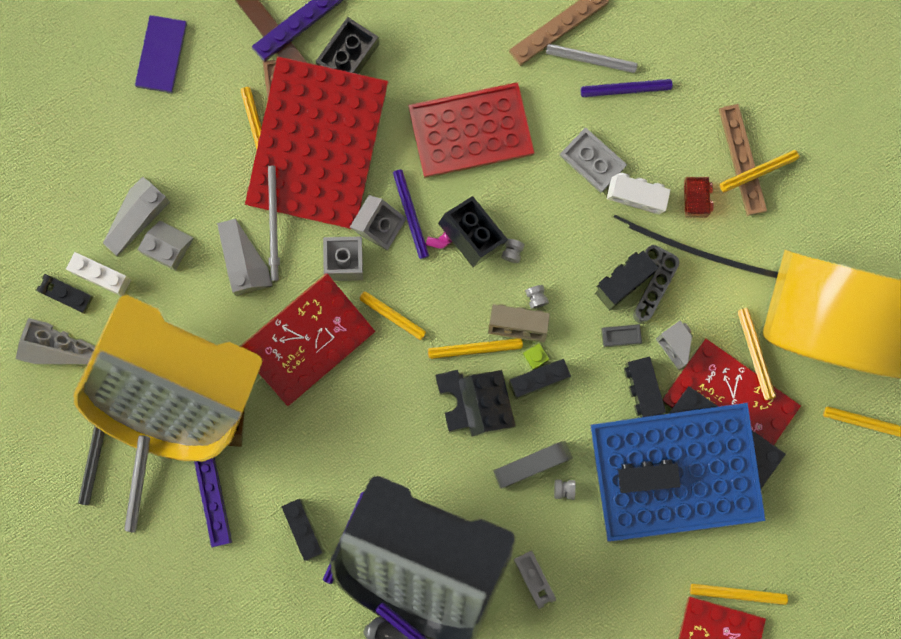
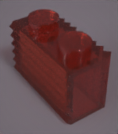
M709 177L685 178V218H706L713 212L714 204L713 200H710L713 184L709 182Z

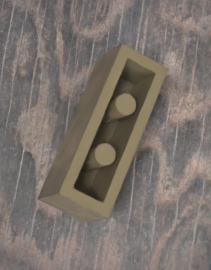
M493 304L488 334L545 342L550 313Z

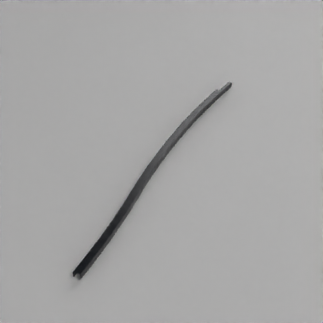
M617 215L613 217L625 224H629L628 228L693 255L773 278L778 276L779 272L716 256L661 236Z

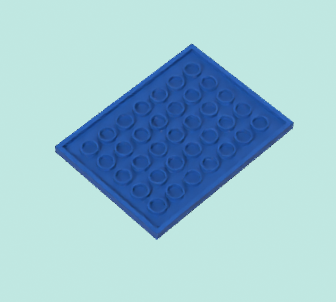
M748 403L590 425L608 542L765 521ZM663 459H673V462L678 463L680 487L620 493L617 468H621V464L633 463V466H640L641 462L653 461V464H659Z

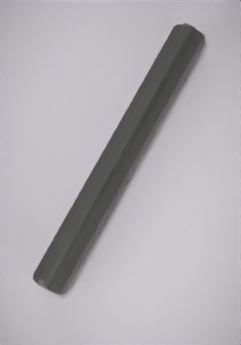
M94 426L78 500V504L86 506L90 504L105 434L96 426Z

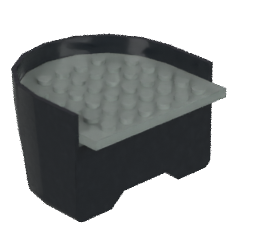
M373 476L369 480L330 559L332 577L338 587L355 602L380 617L382 616L376 612V609L381 603H385L427 638L476 639L511 558L515 535L511 531L483 519L470 522L414 498L409 488L381 476Z

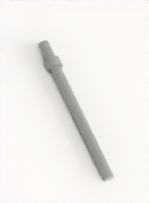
M268 166L270 258L268 260L269 265H271V281L279 280L278 265H280L277 238L276 166Z

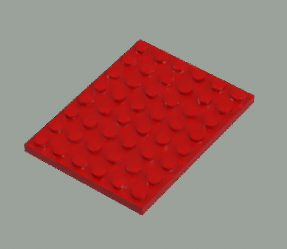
M277 56L245 205L269 210L268 166H276L277 212L351 229L350 226L361 209L389 81Z

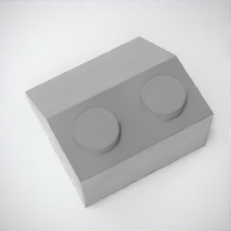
M369 195L350 228L367 240L388 250L406 217L383 199Z
M159 221L146 233L137 250L143 255L176 271L194 238Z
M323 237L324 274L327 273L333 281L363 280L362 237Z
M681 321L656 338L678 370L688 364L692 339L689 326Z

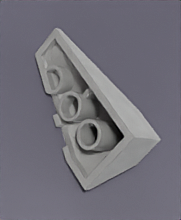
M142 177L129 190L103 244L118 256L170 201L155 186Z
M232 219L217 223L228 277L234 295L238 296L272 287L268 267L237 220Z
M28 318L18 344L16 359L33 364H88L95 346L81 339L75 340L69 337V333L53 329V325Z

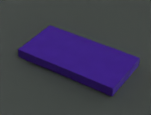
M153 15L149 16L135 87L173 93L187 27L186 21Z

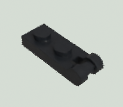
M44 273L43 281L40 286L38 285L36 291L85 314L93 296ZM50 283L55 285L52 291L47 290Z

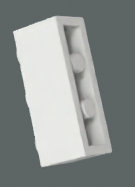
M619 173L611 178L607 199L661 214L666 211L670 189L664 188L665 186L659 183L650 184L645 179H633L628 174Z
M74 252L66 268L72 274L121 297L131 281L127 276Z

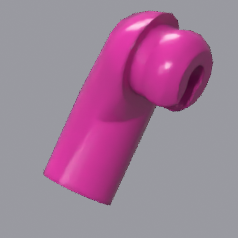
M444 232L439 238L428 236L426 246L444 249L452 241Z

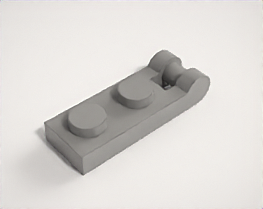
M532 550L515 558L514 561L538 609L544 607V604L556 601ZM544 589L546 595L539 597L537 592Z

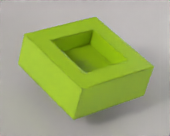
M540 344L523 353L532 370L549 361Z

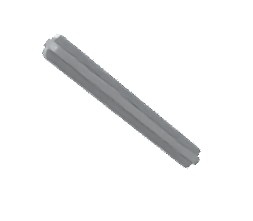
M548 44L546 53L549 55L635 73L637 70V63L552 44Z
M143 435L138 437L125 523V531L136 532L150 443V437Z

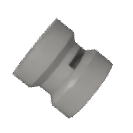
M508 239L505 243L506 250L503 251L501 258L509 262L519 263L521 258L520 252L523 251L525 244L514 239Z
M537 285L525 290L526 296L530 298L529 305L531 309L549 304L548 298L543 294L545 291L543 285Z
M555 480L554 498L561 499L562 497H567V499L574 500L575 480H568L567 482Z

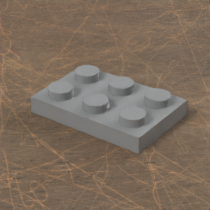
M586 127L560 153V157L600 193L608 187L611 178L621 173L627 166L623 160Z

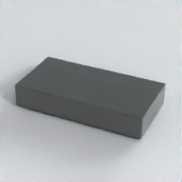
M640 324L601 328L603 347L642 344Z

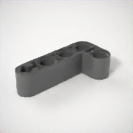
M651 245L645 250L647 255L650 251L656 253L657 259L651 260L658 269L655 271L633 313L634 320L640 324L646 323L652 317L679 267L677 256L656 245ZM665 261H672L674 268L666 267ZM656 277L664 278L665 284H658ZM653 293L656 296V301L648 300L647 294ZM647 306L646 316L642 318L640 312Z
M561 441L495 469L493 472L500 489L571 460L573 457L566 441Z

